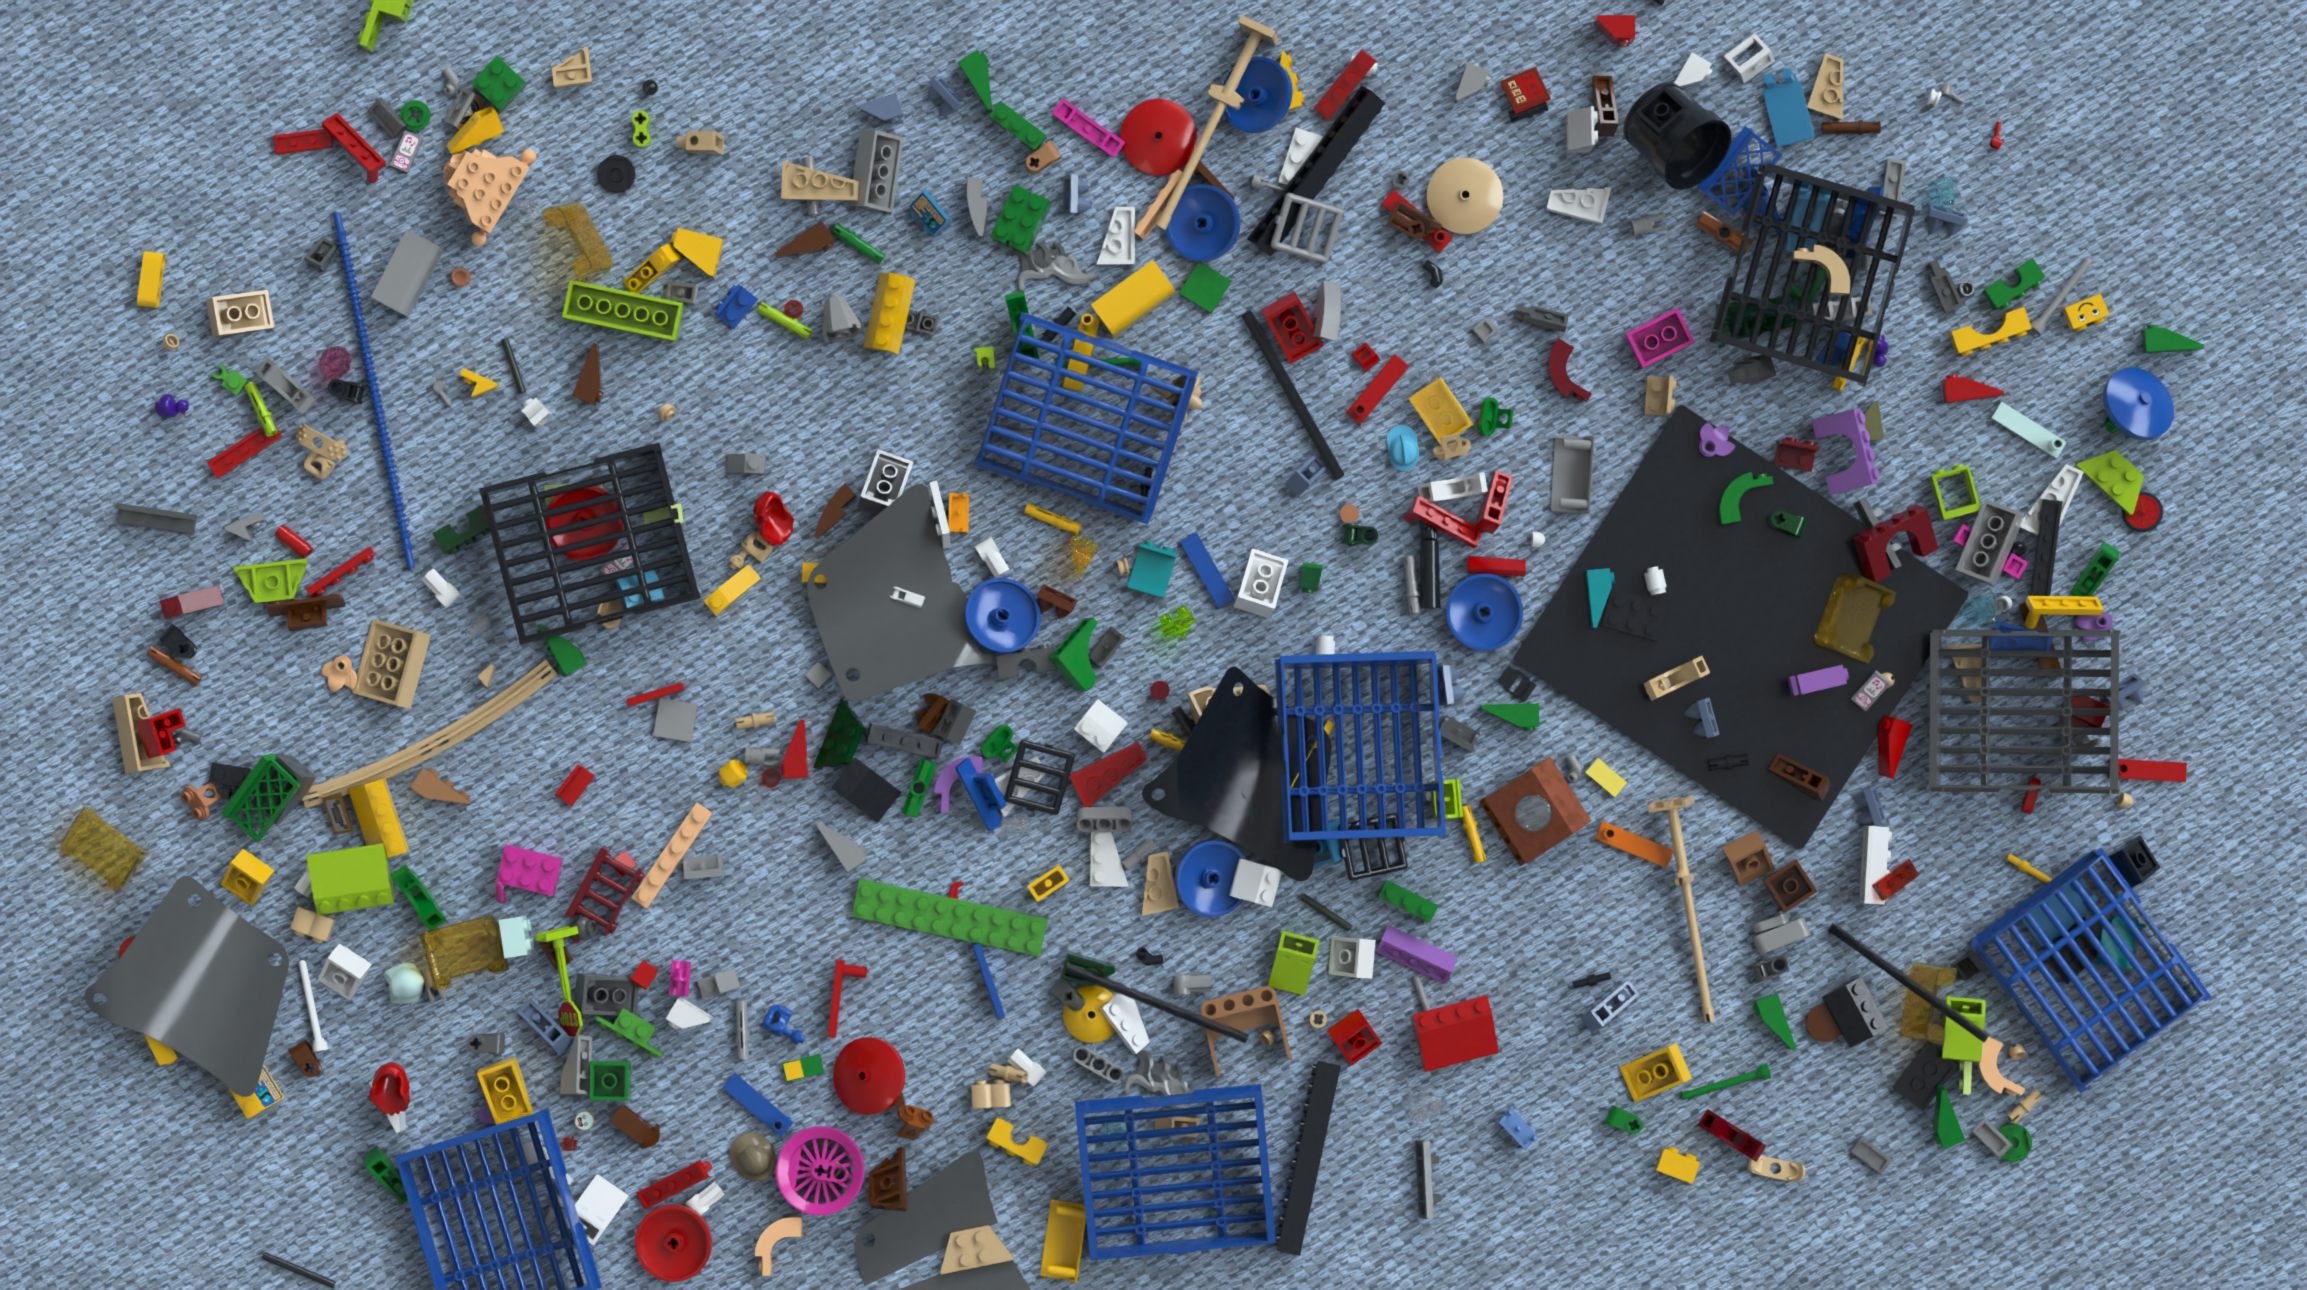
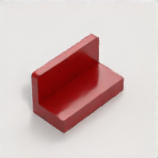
M577 764L555 793V796L561 798L572 807L595 775L582 765Z

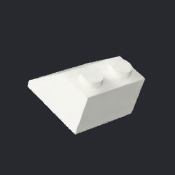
M1097 700L1074 730L1105 753L1128 722L1100 700Z
M1239 858L1229 896L1272 907L1282 872L1277 868Z
M1332 936L1328 974L1372 979L1376 940Z
M338 944L327 958L318 981L346 999L351 1000L372 964L348 948Z
M682 997L677 999L666 1017L669 1020L668 1024L677 1030L678 1028L683 1029L707 1023L714 1018Z

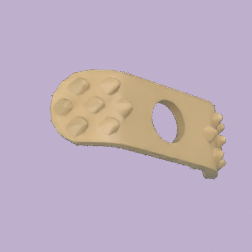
M301 423L297 429L296 440L301 445L331 460L340 461L346 457L348 448L344 443L327 437L308 427L305 423ZM319 437L322 439L323 445L321 448L314 446V438Z
M1760 1156L1757 1162L1751 1158L1749 1159V1171L1753 1174L1789 1182H1800L1805 1176V1166L1800 1163ZM1772 1163L1780 1165L1781 1171L1778 1174H1773L1770 1171Z

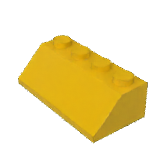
M880 273L863 348L899 355L916 282L915 279L895 273Z
M383 777L348 788L366 845L383 843L387 858L408 852L409 848L386 778Z

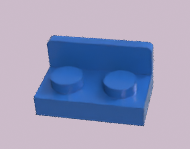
M740 284L737 286L733 285L727 292L729 296L726 300H721L715 307L717 310L715 314L733 329L737 327L758 300Z

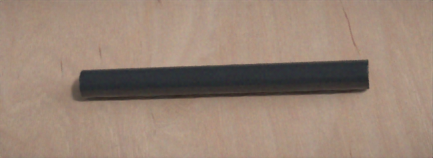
M264 1252L262 1256L263 1260L330 1288H334L336 1284L334 1280L267 1252Z

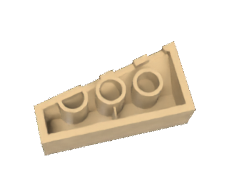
M137 693L112 698L125 774L171 767L169 761L165 760L164 755L148 759L136 723L150 717L142 694Z

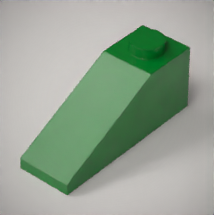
M976 50L958 61V64L990 113L992 111V101L987 65L989 60L984 52L980 54Z
M2147 325V329L2141 330L2143 353L2204 349L2203 344L2169 329L2158 328V325Z
M2103 541L2073 586L2070 594L2073 596L2091 597L2117 562L2120 551Z
M1303 562L1298 588H1302V592L1313 594L1314 590H1318L1323 565Z
M1539 703L1480 705L1481 710L1517 727H1523V731H1535V727H1540Z
M1775 993L1754 1000L1753 1010L1755 1015L1759 1016L1791 1050H1795L1796 1046L1779 995Z
M1939 1084L1936 1091L1933 1120L1935 1134H1933V1138L1937 1145L1940 1144L1943 1149H1947L1965 1141L1946 1089Z
M376 1145L362 1157L365 1167L403 1205L408 1198L399 1169Z

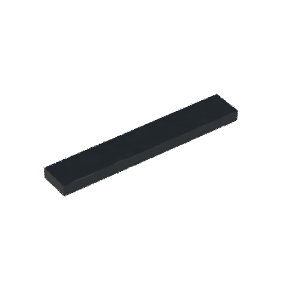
M2042 499L2030 596H2050L2063 501Z

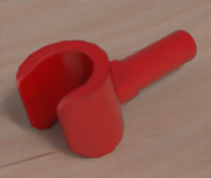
M1996 122L1995 133L1990 141V146L1996 150L2003 143V140L1998 138L2001 122Z

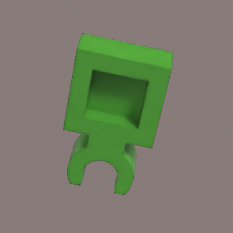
M219 364L218 367L223 372L221 375L213 373V377L219 380L223 379L224 381L221 385L236 396H239L249 381L233 369L230 373H227L226 367Z

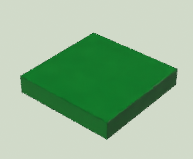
M1199 261L1179 294L1212 314L1232 281Z

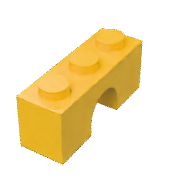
M997 1116L986 1137L989 1139L988 1143L996 1148H999V1146L1006 1148L1005 1152L1013 1157H1016V1155L1023 1157L1022 1161L1028 1165H1038L1049 1143L1032 1134L1025 1144L1019 1145L1014 1143L1011 1139V1131L1014 1125Z

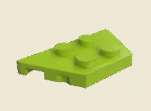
M2117 450L2085 460L2076 465L2079 470L2084 472L2083 474L2129 516L2134 513L2144 475Z
M308 559L236 566L233 569L254 602L264 603L295 599L309 561Z

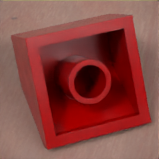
M1597 15L1595 17L1593 25L1612 44H1617V47H1629V44H1632L1635 40V15Z
M1356 1009L1327 1030L1351 1066L1383 1044L1359 1009Z

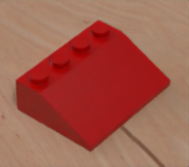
M1487 995L1410 1016L1425 1072L1499 1053L1492 1011Z

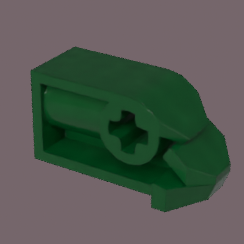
M1069 951L1061 978L1093 986L1095 984L1084 979L1082 980L1080 977L1077 978L1071 975V973H1066L1068 964H1073V967L1074 965L1075 967L1078 966V968L1080 967L1084 971H1094V974L1096 973V975L1098 974L1102 978L1114 974L1115 965Z

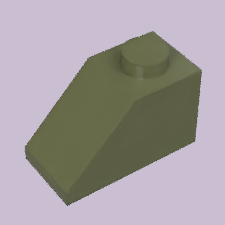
M1877 400L1873 401L1864 412V424L1869 432L1870 441L1884 439Z

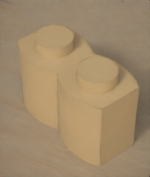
M300 906L296 910L290 929L294 930V934L305 937L306 934L312 936V941L323 944V941H329L336 919L323 914L317 915V912Z
M996 1079L994 1083L987 1084V1080H976L975 1084H971L972 1108L1011 1107L1010 1083H1006L1004 1079Z

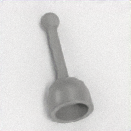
M1254 173L1250 188L1258 190L1264 186L1278 191L1285 189L1266 183L1264 177Z

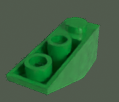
M539 624L538 627L540 630H538L537 632L540 633L550 629L542 624ZM560 635L543 639L549 645L547 650L552 658L555 656L559 663L556 665L561 674L565 673L566 676H569L588 665L580 649Z

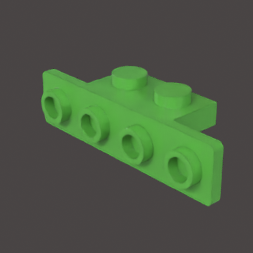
M625 1008L621 1010L614 1023L600 1015H596L595 1019L598 1020L597 1024L605 1029L610 1027L615 1030L614 1034L622 1039L627 1037L632 1040L630 1042L632 1045L639 1049L641 1046L648 1050L647 1053L654 1058L664 1056V1052L648 1043L657 1028L656 1026Z

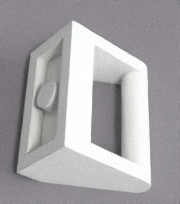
M1755 33L1724 55L1725 60L1744 84L1775 62L1772 51ZM1756 42L1761 51L1741 66H1738L1733 61V58Z

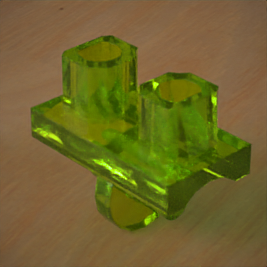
M1181 606L1176 610L1178 618L1172 620L1169 613L1160 616V627L1164 637L1172 634L1175 638L1181 635L1184 640L1186 639L1185 633L1191 630L1190 625L1196 623L1192 612H1189L1185 606Z

